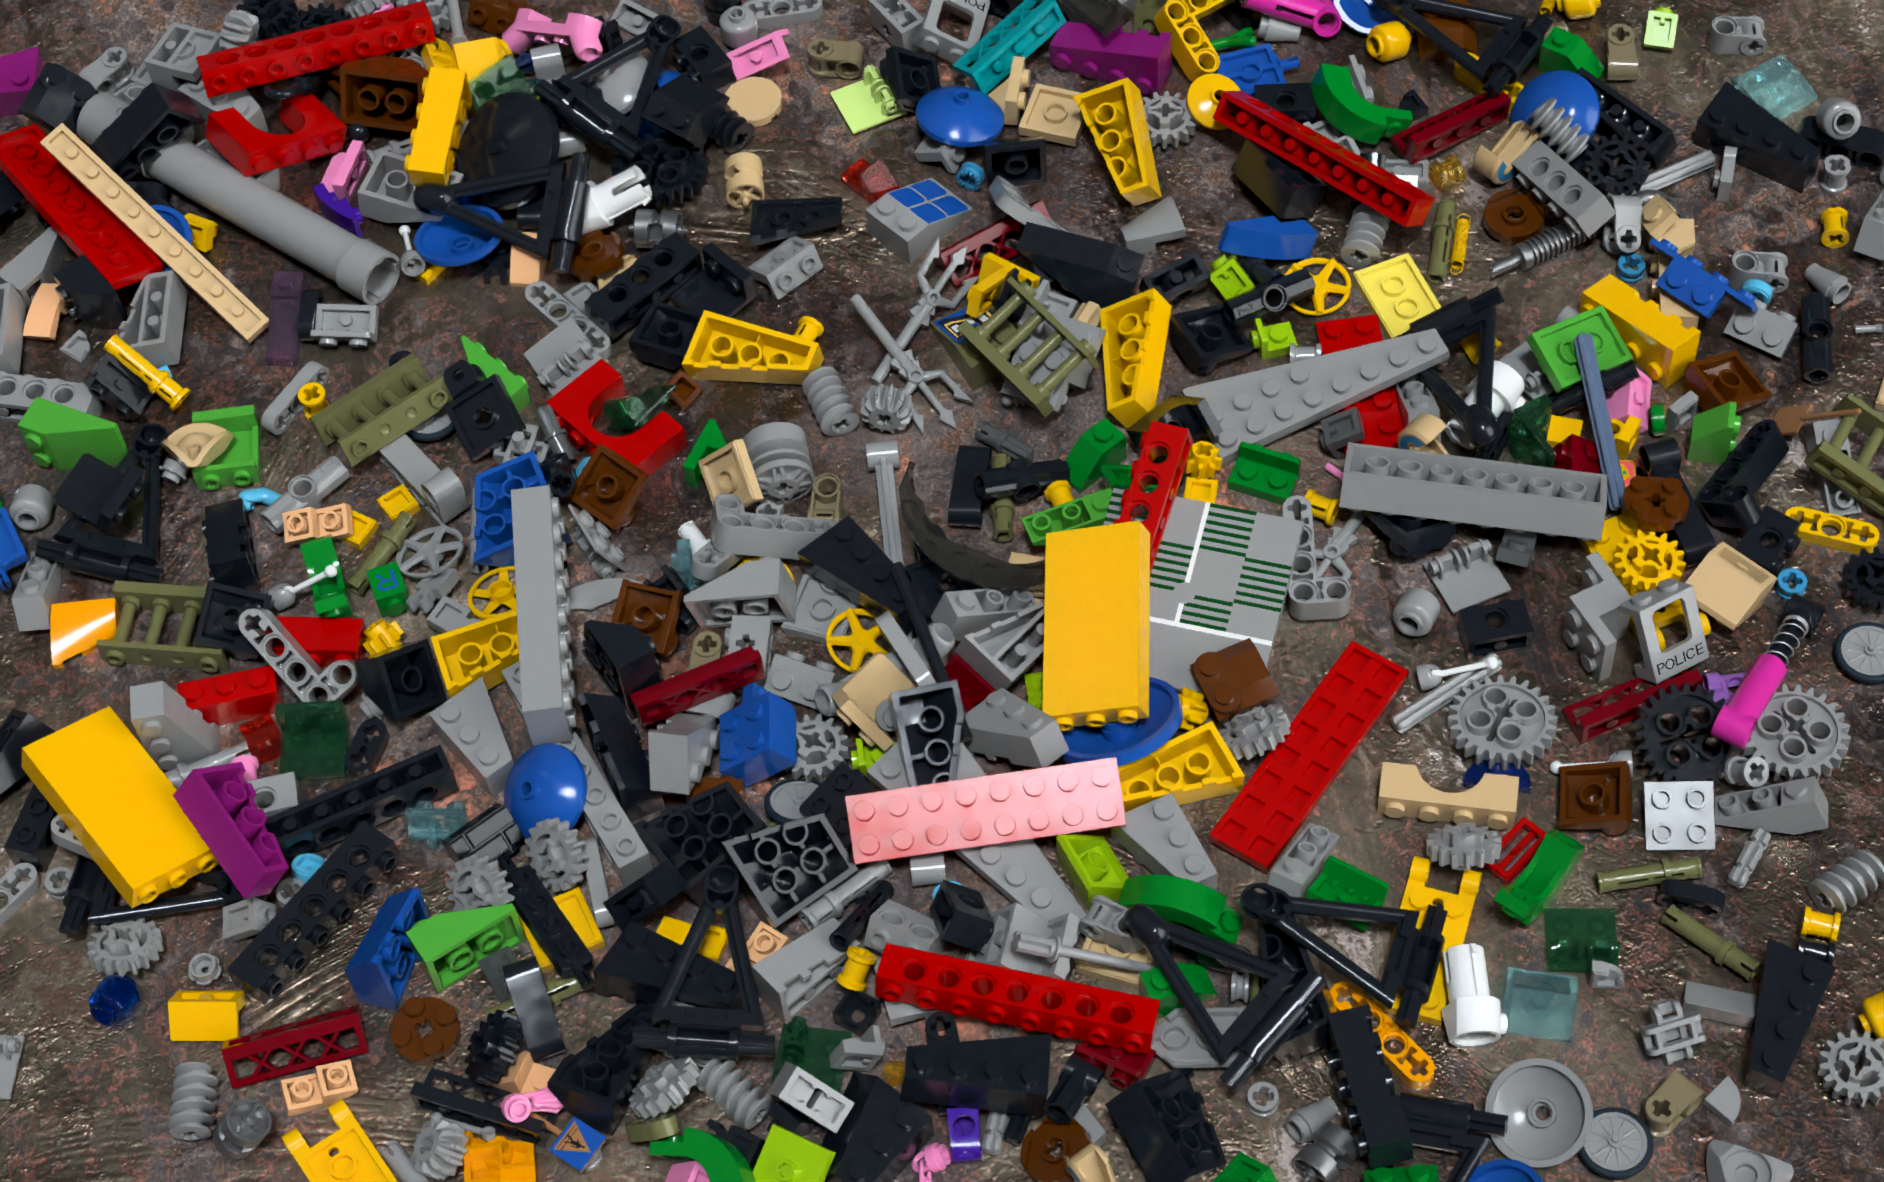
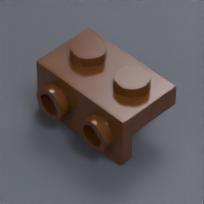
M470 0L467 23L502 37V34L514 23L519 8L532 9L537 12V7L527 4L526 0Z

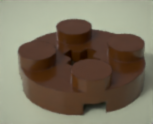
M1517 189L1502 190L1491 196L1484 210L1483 224L1486 231L1493 238L1497 239L1500 245L1512 247L1543 232L1545 208L1529 192L1526 196L1518 194ZM1512 213L1514 216L1520 215L1521 217L1518 220H1513L1509 218V214Z
M597 230L582 235L580 245L574 247L570 273L578 276L581 282H588L594 279L595 276L608 270L620 268L624 263L622 258L624 246L617 233L610 231L611 235H604L602 230Z
M1635 476L1624 490L1621 508L1628 520L1631 517L1638 522L1637 527L1650 532H1667L1674 529L1675 524L1680 521L1683 523L1686 519L1689 498L1682 489V482L1676 478ZM1652 502L1660 503V506H1653Z
M414 996L409 998L404 1003V1006L395 1014L390 1026L391 1042L400 1057L406 1062L417 1066L434 1064L433 1061L442 1056L445 1059L456 1049L461 1037L460 1024L453 1007L447 1002L434 997L420 998ZM430 1025L431 1029L434 1030L433 1033H426L424 1038H421L418 1030L422 1026Z
M1049 1117L1041 1120L1043 1124L1035 1131L1031 1129L1026 1134L1021 1147V1161L1029 1175L1037 1182H1075L1066 1170V1160L1092 1143L1091 1135L1075 1119H1072L1070 1124H1058L1049 1119ZM1058 1144H1061L1063 1151L1054 1158L1050 1151L1056 1150Z

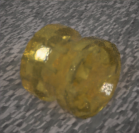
M1455 155L1446 157L1442 163L1435 162L1429 166L1431 180L1440 192L1448 190L1452 184L1459 185L1465 182L1464 168Z

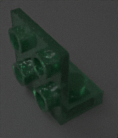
M507 54L469 81L473 100L472 104L478 110L493 97L507 92H523L536 98L538 95L534 93V89L542 79H527L512 54Z
M1546 394L1513 410L1508 450L1511 456L1522 464L1553 468L1555 451L1546 441L1553 402Z
M342 700L276 704L275 716L282 730L279 774L294 771L297 780L344 777L346 775L344 759L348 751L350 720Z

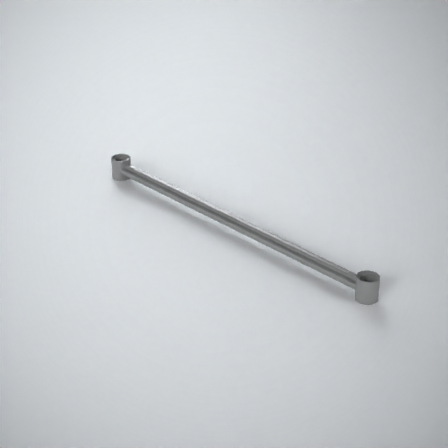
M897 439L866 443L868 470H875L883 550L893 563L902 562L905 568L894 468H900ZM912 631L906 634L909 641L913 639ZM943 852L909 857L913 887L940 884L943 879L946 880Z

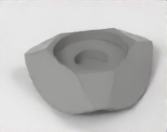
M1714 1139L1707 1147L1706 1169L1708 1182H1790L1794 1174L1790 1163L1736 1144Z

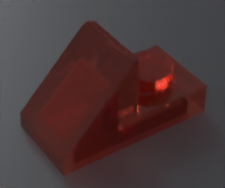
M861 158L840 174L841 182L870 205L887 192L900 188L881 159L871 165Z
M269 713L238 726L249 748V752L252 756L257 757L259 765L286 753L279 736L280 733Z

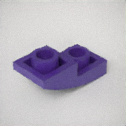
M323 183L312 187L318 207L329 221L359 238L363 236L360 224L364 223V220L357 206L352 208L346 197L338 200L335 192L329 193Z

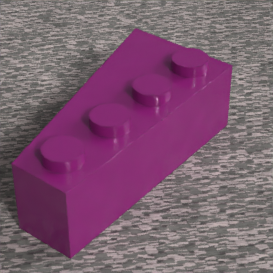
M1067 21L1058 29L1049 45L1051 66L1108 83L1128 77L1140 89L1141 94L1153 96V92H1157L1160 95L1172 73L1171 33L1161 32L1160 36L1150 35L1149 30L1140 29L1136 33L1123 32L1122 27L1111 26L1108 30H1102L1109 35L1105 37L1090 24Z
M39 47L0 57V117L19 115L17 113L18 109L45 66Z
M237 762L193 769L173 797L242 897L247 899L269 894L289 867L275 835L268 832L265 827V822L268 819L264 810L257 809L253 800L256 792L252 783L245 782L243 774L246 770L243 763Z

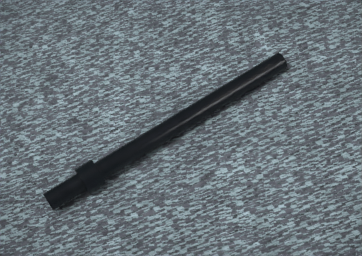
M896 562L890 566V569L936 683L950 681L903 563ZM963 705L964 715H966L967 712H966L965 707H964V705ZM965 716L961 730V743L968 742L973 738Z

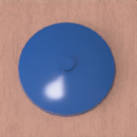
M1149 677V718L1138 719L1137 722L1131 724L1117 721L1108 722L1102 727L1083 725L1074 726L1070 731H1061L1069 751L1060 758L1064 762L1071 764L1116 757L1117 765L1122 766L1151 754L1163 746L1175 734L1181 724L1183 708L1177 691L1169 683Z

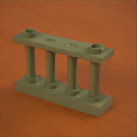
M1010 276L1007 281L1016 293L981 326L978 324L974 328L965 320L957 329L977 352L1031 405L1046 417L1054 410L1047 400L1051 396L1049 393L1084 359L1094 369H1097L1100 364L1093 356L1097 351L1085 338L1079 341L1034 298L1036 292L1025 281L1019 284ZM1026 302L1035 312L1001 345L998 343L993 347L988 342L991 339L990 334L1022 303ZM1045 320L1055 332L1021 364L1017 363L1013 366L1008 361L1011 357L1009 354ZM1065 340L1075 351L1041 384L1037 382L1033 386L1027 380L1031 377L1029 373Z
M411 353L314 414L309 420L320 441L326 447L337 440L349 465L353 467L444 409V406L455 398L452 397L444 381V376L440 374L429 381L417 356Z
M1849 393L1833 407L1832 411L1860 408L1862 413L1859 415L1842 416V420L1830 442L1828 443L1823 440L1808 453L1804 463L1884 517V478L1881 479L1867 469L1879 445L1884 446V416L1868 406L1863 400ZM1853 426L1869 436L1856 461L1841 452V448Z
M115 580L112 592L122 611L113 641L97 640L96 647L103 661L112 665L134 664L200 669L209 673L216 671L228 672L230 665L223 649L188 647L196 618L201 613L207 587ZM135 611H153L144 643L126 642ZM169 612L184 613L175 646L157 644L166 613Z

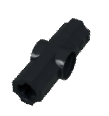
M1300 269L1271 282L1259 283L1251 290L1223 300L1222 311L1224 318L1227 319L1230 326H1237L1266 313L1280 311L1288 304L1315 294L1314 289L1316 286L1313 276L1309 274L1307 269ZM1270 290L1272 298L1270 303L1267 304L1266 294Z
M1811 292L1809 295L1802 296L1801 298L1802 339L1800 349L1803 353L1804 379L1810 381L1811 384H1822L1827 380H1831L1833 376L1831 344L1833 326L1830 323L1829 297L1824 296L1823 292Z
M1018 458L1006 464L1005 467L976 471L973 476L974 491L976 496L982 499L1013 495L1017 500H1025L1035 496L1039 491L1046 490L1055 481L1067 480L1070 483V468L1067 461H1062L1061 459L1030 463L1027 458Z

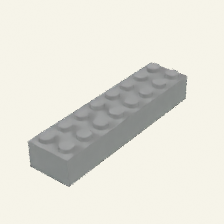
M1348 442L1339 507L1355 512L1366 510L1380 512L1386 516L1397 514L1412 516L1419 520L1436 519L1444 520L1451 524L1468 523L1482 528L1499 527L1519 533L1530 531L1543 533L1550 537L1561 535L1575 537L1582 541H1601L1607 507V475Z
M550 485L511 490L522 714L533 746L544 743L573 741L572 728L578 727L576 709L575 707L572 708V699H576L574 680L571 679L570 671H574V660L572 651H569V643L573 642L570 623H567V616L571 615L569 596H566L565 588H569L567 569H564V561L568 560L566 543L562 540V535L566 534L564 515H561L559 498L552 496Z

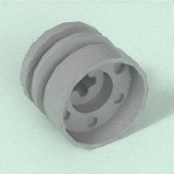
M790 422L767 423L752 429L744 436L743 440L763 495V499L759 502L765 503L770 500L777 505L790 503L804 497L812 490L815 479L811 459L809 458L808 444L805 432L798 425Z

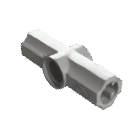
M330 456L308 475L302 474L292 478L288 484V491L260 513L262 521L275 535L284 531L282 513L310 506L320 509L322 499L350 477L348 469L336 456Z

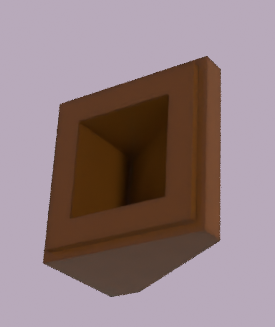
M680 368L656 395L667 403L685 411L703 388Z

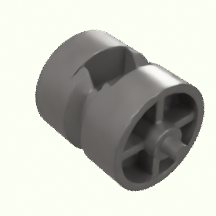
M637 209L634 225H629L628 227L629 231H634L636 248L653 249L662 239L669 237L675 231L682 237L683 234L689 233V228H683L682 212L676 210H663L661 214H658L655 209Z
M251 1098L235 1101L214 1128L213 1142L217 1150L230 1159H243L251 1155L270 1131L272 1119L267 1107L260 1101Z
M1324 1122L1312 1136L1315 1143L1305 1144L1294 1156L1292 1163L1296 1171L1303 1177L1301 1179L1302 1182H1336L1341 1176L1338 1169L1348 1168L1358 1157L1359 1152L1356 1141L1350 1135L1351 1131L1348 1128L1343 1129L1335 1123Z

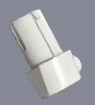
M634 165L598 185L591 180L586 182L590 185L582 235L614 225V218L641 204L646 206L652 199L650 185L642 187L641 184H637L646 179L638 166Z
M1494 360L1492 412L1498 418L1503 411L1515 414L1524 405L1526 400L1521 394L1525 388V383L1516 370L1505 363ZM1477 375L1466 387L1468 396L1464 402L1468 406L1476 404ZM1454 414L1445 428L1447 435L1453 443L1466 449H1473L1475 446L1470 442L1463 423Z
M1476 943L1447 948V952H1442L1449 1004L1441 1010L1450 1044L1456 1047H1479L1498 1041L1501 1038V1034H1505L1507 1031L1508 1018L1505 1013H1501L1500 1000L1490 996L1483 947L1476 945Z

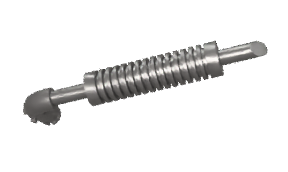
M1647 189L1632 194V196L1640 197L1642 206H1644L1658 193L1676 209V214L1679 218L1687 219L1676 205L1677 201L1663 192ZM1562 222L1523 242H1519L1512 246V255L1494 263L1491 278L1515 266L1524 271L1538 265L1549 258L1559 255V253H1563L1570 248L1603 234V225L1588 238L1580 230L1573 232L1565 222Z

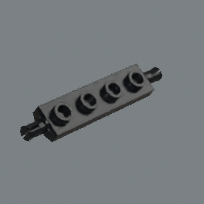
M504 855V858L501 856L498 859V866H500L502 871L506 870L508 872L506 877H504L505 882L513 884V887L508 889V893L515 897L511 903L561 978L575 977L583 990H588V987L589 989L592 988L595 980L587 970L593 965V956L530 864L518 868L509 855Z

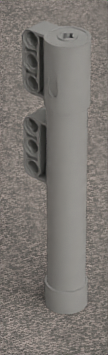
M139 82L130 83L114 94L100 92L91 97L80 111L77 120L79 138L92 145L103 130L109 127L148 85ZM194 125L183 132L186 137L177 144L172 140L159 150L161 156L155 161L142 163L138 166L141 175L148 179L158 180L337 283L338 287L367 305H376L382 302L392 292L398 281L401 265L399 257L369 239L359 238L278 192L281 188L280 168L249 177L243 176L206 138L196 145L192 143L195 137Z

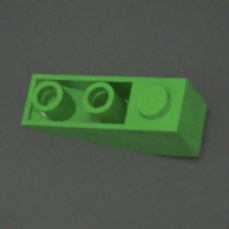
M465 335L461 337L467 361L470 364L478 365L484 371L487 378L493 374L500 376L518 413L531 403L527 390L529 385L521 375L511 373L501 359L491 357L478 341L472 342Z
M1109 487L1021 518V522L1032 545H1046V533L1102 526L1112 495V489Z

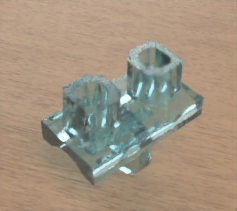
M418 801L414 808H406L405 811L409 840H428L431 849H438L441 840L468 823L465 804L462 801H451L447 804V808H435L434 804L430 801Z

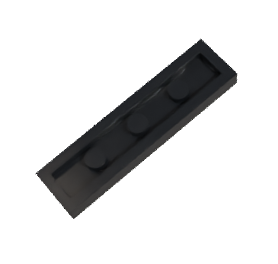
M432 1067L424 1084L415 1081L410 1092L417 1109L429 1113L440 1112L445 1118L481 1128L492 1126L497 1134L534 1143L535 1146L545 1148L551 1131L547 1129L545 1122L528 1116L526 1120L514 1123L504 1117L501 1108L497 1107V1105L503 1101L505 1095L512 1094L513 1092L493 1086L481 1085L467 1078ZM436 1080L449 1083L453 1092L435 1088ZM472 1092H478L483 1095L485 1102L464 1096ZM561 1111L557 1114L542 1113L548 1114L546 1120L555 1125Z

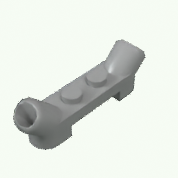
M932 622L928 627L945 667L949 660V652L955 646L956 640L953 632L946 624ZM919 638L912 639L910 643L930 673L933 674ZM891 651L885 656L912 681L895 653ZM854 673L838 682L822 684L816 689L814 701L817 709L823 716H835L842 720L836 713L839 707L832 698V695Z

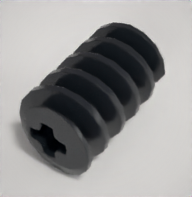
M726 104L709 138L713 139L719 146H722L726 152H738L750 142L754 135L755 127L751 123H747L743 116H739L735 110H731V107Z

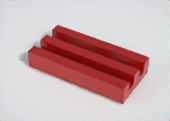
M1524 816L1502 838L1501 854L1525 829L1529 830L1528 834L1498 865L1496 863H1484V868H1482L1485 871L1487 869L1490 870L1491 876L1495 879L1498 877L1502 879V884L1505 886L1511 884L1527 867L1546 835L1545 831ZM1536 836L1539 837V839L1524 853V855L1506 872L1505 869L1518 857V855L1535 839Z

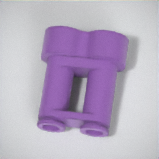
M1718 672L1704 673L1702 675L1704 679L1702 684L1703 690L1706 694L1714 690L1713 701L1717 702L1724 698V705H1728L1735 693L1729 692L1728 688L1739 687L1747 672L1719 675Z

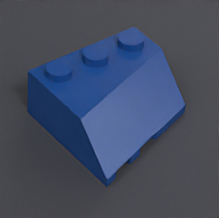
M533 450L475 475L476 526H474V537L476 539V552H474V563L476 565L515 566L511 490L547 485L546 476ZM567 527L566 534L562 535V540L566 545L573 542Z
M412 888L387 897L346 967L345 973L358 1002L397 1011L417 961L405 932L410 930L418 921L430 918L420 889Z

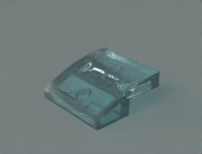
M1781 54L1731 80L1735 88L1779 120L1815 102L1819 98L1799 70Z

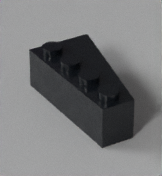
M1727 81L1697 120L1693 144L1705 150H1711L1712 153L1721 157L1724 156L1725 146L1737 147L1736 164L1801 194L1815 176L1821 154V149Z
M1369 1004L1327 1014L1331 1051L1326 1052V1059L1330 1072H1337L1339 1079H1336L1335 1082L1340 1100L1347 1099L1349 1106L1345 1107L1349 1126L1350 1128L1356 1127L1359 1134L1355 1135V1140L1360 1156H1367L1371 1169L1414 1159L1412 1136L1398 1094L1395 1095L1392 1074L1389 1065L1385 1064L1381 1049L1382 1043L1378 1031L1373 1032V1015Z

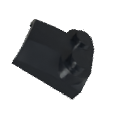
M893 45L885 50L886 57L880 61V74L885 81L892 84L900 109L915 113L920 98L926 93L941 87L936 57Z
M46 62L17 113L26 116L51 132L63 123L75 134L80 111L86 102L98 94V92L90 82L63 66Z
M654 300L628 340L629 349L644 362L678 371L680 368L684 370L682 362L702 314Z
M1223 304L1173 314L1170 318L1171 341L1186 364L1197 373H1210L1214 370L1217 363L1252 352L1254 348L1239 327L1230 326L1227 319L1224 318Z
M1365 510V515L1390 537V550L1403 559H1410L1422 553L1439 550L1446 546L1448 540L1456 533L1457 524H1451L1444 520H1419L1412 516L1397 514L1386 516L1380 512Z
M208 581L193 643L209 648L223 649L224 652L231 653L237 659H257L259 652L242 634L238 621L240 615L247 609L264 608L269 610L272 595ZM254 617L256 623L253 628H261L258 624L261 618Z

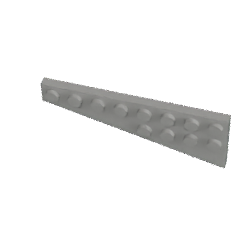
M1433 328L1187 387L1182 392L1184 396L1205 398L1223 431L1216 437H1207V439L1215 448L1220 449L1218 457L1223 458L1222 465L1238 458V447L1242 441L1261 446L1269 444L1449 359L1450 352L1437 330Z
M898 742L867 770L866 777L883 791L908 787ZM960 742L956 780L986 776L965 745ZM1033 839L954 850L959 857L1013 903L1017 902L1047 920L1069 912L1080 919L1085 918L1086 913ZM1077 929L1079 938L1082 935V933Z

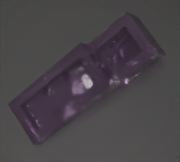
M274 271L269 294L271 299L270 326L265 357L268 366H298L302 341L298 338L297 322L303 292L309 288L304 272Z

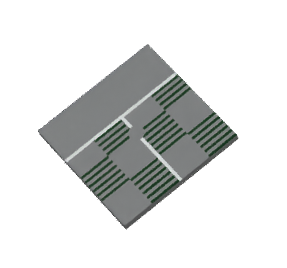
M1114 484L1103 525L1113 524L1116 518H1120L1123 509L1121 508L1122 495L1124 490H1129L1130 487ZM1144 490L1143 492H1145V493H1151L1152 491H1146V490ZM1175 497L1150 574L1149 677L1169 683L1177 692H1182L1183 687L1204 694L1190 665L1195 663L1196 659L1203 653L1218 652L1248 638L1254 643L1268 669L1304 529V521ZM1140 514L1134 519V521L1140 520V522H1142L1148 517V515Z

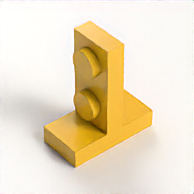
M989 252L983 256L978 283L972 285L968 291L967 301L969 302L966 314L978 318L993 308L992 301L999 284L1005 281L1007 273L1014 268L1019 270L1017 276L1019 282L1022 283L1029 279L1032 282L1030 286L1032 289L1039 287L1041 277Z

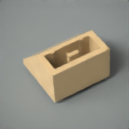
M1721 542L1705 556L1685 583L1693 585L1698 608L1714 617L1720 625L1734 630L1762 607L1777 577L1725 542Z

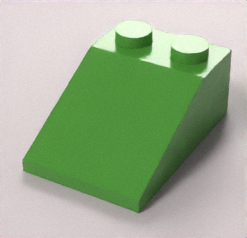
M39 397L35 398L17 425L23 436V441L32 455L33 461L42 467L50 466L59 470L73 469L85 453L91 454L104 463L113 466L118 465L129 453L117 423Z
M512 903L435 914L428 919L418 921L410 930L405 932L419 966L438 994L480 969L477 961L507 945L511 950L526 941L516 908Z

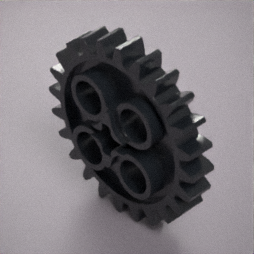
M660 133L658 138L648 134V140L645 141L638 137L637 145L641 147V150L635 159L630 161L619 153V156L613 157L614 164H611L612 177L634 165L642 170L646 179L637 184H641L642 187L650 185L652 191V199L644 207H647L651 202H655L656 208L660 207L661 202H665L668 207H671L673 200L682 204L683 196L692 199L693 191H701V184H706V176H708L707 157L703 155V149L700 150L681 139L676 140V137L673 135L665 138L664 133Z
M1688 682L1680 685L1679 690L1674 683L1666 687V691L1662 688L1654 692L1655 697L1650 695L1644 700L1647 707L1641 706L1637 709L1636 713L1641 718H1637L1632 722L1635 728L1640 729V731L1631 735V739L1640 741V745L1634 748L1633 752L1643 753L1645 756L1640 760L1639 765L1649 763L1651 768L1647 775L1652 776L1657 772L1660 774L1659 782H1666L1667 780L1713 781V786L1719 783L1718 777L1721 779L1725 778L1723 774L1725 762L1731 756L1741 753V749L1715 738L1711 734L1699 735L1691 741L1688 738L1681 739L1661 746L1659 741L1673 740L1681 734L1683 736H1690L1702 730L1712 729L1725 703V699H1720L1717 702L1713 701L1714 690L1703 695L1702 685L1700 684L1690 691ZM1692 711L1701 715L1702 724H1698L1693 720ZM1660 718L1666 719L1670 723L1671 732L1662 728ZM1702 743L1708 744L1711 747L1712 757L1703 752ZM1671 750L1676 751L1680 755L1681 764L1675 763L1670 756Z

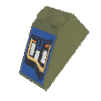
M967 306L929 322L931 329L972 391L1003 376L966 341L957 327L965 320L974 328L978 324L981 326L997 311L994 307L978 318H974L966 314ZM1006 319L990 334L991 339L988 342L993 347L998 343L1001 345L1016 331V328L1010 320ZM1016 348L1009 354L1011 356L1008 359L1010 363L1012 361Z

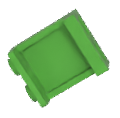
M254 404L192 412V423L206 422L216 424L235 434L226 450L208 466L192 468V475L198 489L215 490L222 487L247 486L249 484L261 483V422Z

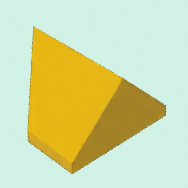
M497 37L453 44V57L458 69L464 70L467 73L471 94L495 69L504 65Z

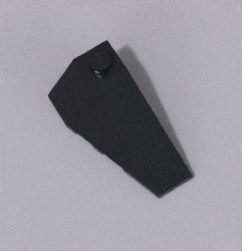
M957 679L891 692L888 700L908 787L956 780L964 709Z
M639 1002L612 1022L610 1030L599 1038L596 1036L592 1037L586 1042V1047L576 1055L571 1053L561 1061L547 1082V1088L573 1117L575 1116L592 1128L612 1134L630 1104L628 1099L634 1095L632 1090L640 1083L639 1081L642 1079L655 1052L652 1048L632 1047L634 1026L660 1028L661 1025L646 1022L653 1006Z

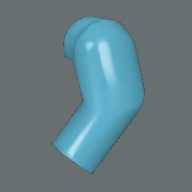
M264 487L245 489L238 494L239 499H243L247 511L254 509L255 502L270 506L282 496V494Z

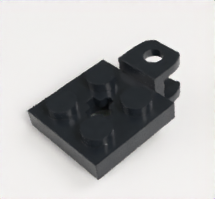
M465 360L456 362L444 371V381L452 397L456 398L445 405L444 408L470 459L478 460L511 439L514 432H522L526 429L499 375L493 374L487 378L484 371L478 365L470 364ZM485 410L491 413L490 421L487 424H480L479 420L483 417L481 412Z
M932 524L926 527L949 551L973 563L966 545L950 550V544L940 526ZM925 528L913 532V536L919 545L936 563L950 573L964 579L963 581L957 579L938 567L924 554L913 539L916 562L905 566V570L909 580L925 596L931 615L945 592L986 589L973 584L976 583L984 586L977 569H975L971 582L965 581L968 580L973 568L972 565L947 552L934 539L923 541V538L929 535ZM945 579L949 583H956L951 589L941 588L942 581Z

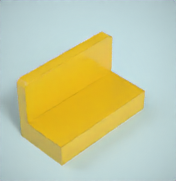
M176 991L168 1001L170 1039L172 1041H226L240 1037L238 1013L245 1005V991Z

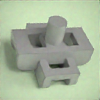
M525 424V430L514 432L511 439L495 448L493 452L494 461L502 464L516 458L517 456H514L515 453L525 454L533 450L541 464L547 458V455H550L551 449L548 443L540 442V426ZM524 435H529L530 439H525Z
M1676 999L1649 1006L1653 1024L1640 1027L1646 1054L1649 1056L1661 1055L1662 1062L1665 1065L1673 1064L1674 1061L1684 1058H1693L1691 1045L1706 1041V1036L1702 1031L1700 1023V1013L1693 1011L1683 1014L1681 1004ZM1672 1013V1016L1662 1018V1015ZM1687 1024L1689 1025L1690 1035L1687 1034L1685 1026ZM1650 1035H1654L1656 1045H1653ZM1677 1038H1678V1040H1675V1041H1672V1042H1668V1043H1667V1041H1670V1040H1673V1039H1677Z

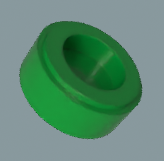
M1651 404L1649 406L1651 433L1654 436L1665 435L1663 404Z

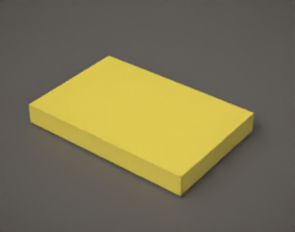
M1409 253L1355 271L1352 274V280L1373 315L1377 314L1379 325L1388 339H1392L1410 330L1409 324L1441 308V305Z

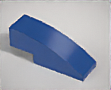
M1275 216L1231 221L1226 222L1217 248L1222 252L1261 259H1306L1310 257L1318 232L1304 219L1280 222Z

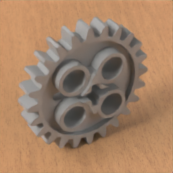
M1502 675L1498 676L1497 682H1492L1488 676H1485L1483 685L1473 680L1472 690L1463 686L1461 688V696L1454 695L1453 705H1449L1447 728L1450 729L1449 738L1455 739L1456 749L1464 748L1465 758L1476 755L1475 764L1477 765L1483 760H1487L1489 769H1492L1496 762L1501 764L1503 770L1507 769L1508 763H1513L1517 769H1520L1521 760H1525L1528 764L1532 765L1534 755L1543 758L1544 749L1552 748V739H1556L1558 716H1555L1556 707L1555 705H1549V695L1540 696L1541 688L1539 686L1532 690L1528 689V680L1519 685L1516 684V676H1513L1509 682H1504Z
M1783 684L1781 692L1776 691L1758 719L1753 733L1742 751V755L1763 758L1768 764L1769 771L1774 772V781H1777L1783 775L1786 776V782L1792 781L1793 777L1802 779L1807 778V776H1815L1819 782L1821 773L1828 777L1831 776L1833 767L1839 769L1842 758H1846L1851 736L1848 735L1850 724L1843 723L1846 715L1844 712L1835 713L1837 702L1828 705L1825 703L1827 694L1824 693L1817 698L1814 697V688L1812 687L1807 693H1803L1800 684L1796 685L1794 691H1789L1787 685ZM1765 729H1770L1774 732H1768ZM1791 752L1796 754L1797 756L1789 755L1788 753Z

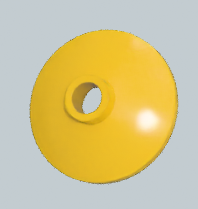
M1216 73L1204 74L1195 79L1190 85L1187 92V106L1192 117L1202 126L1213 130L1228 128L1212 118L1219 103V100L1215 98V94L1221 97L1223 91H1241L1230 78Z

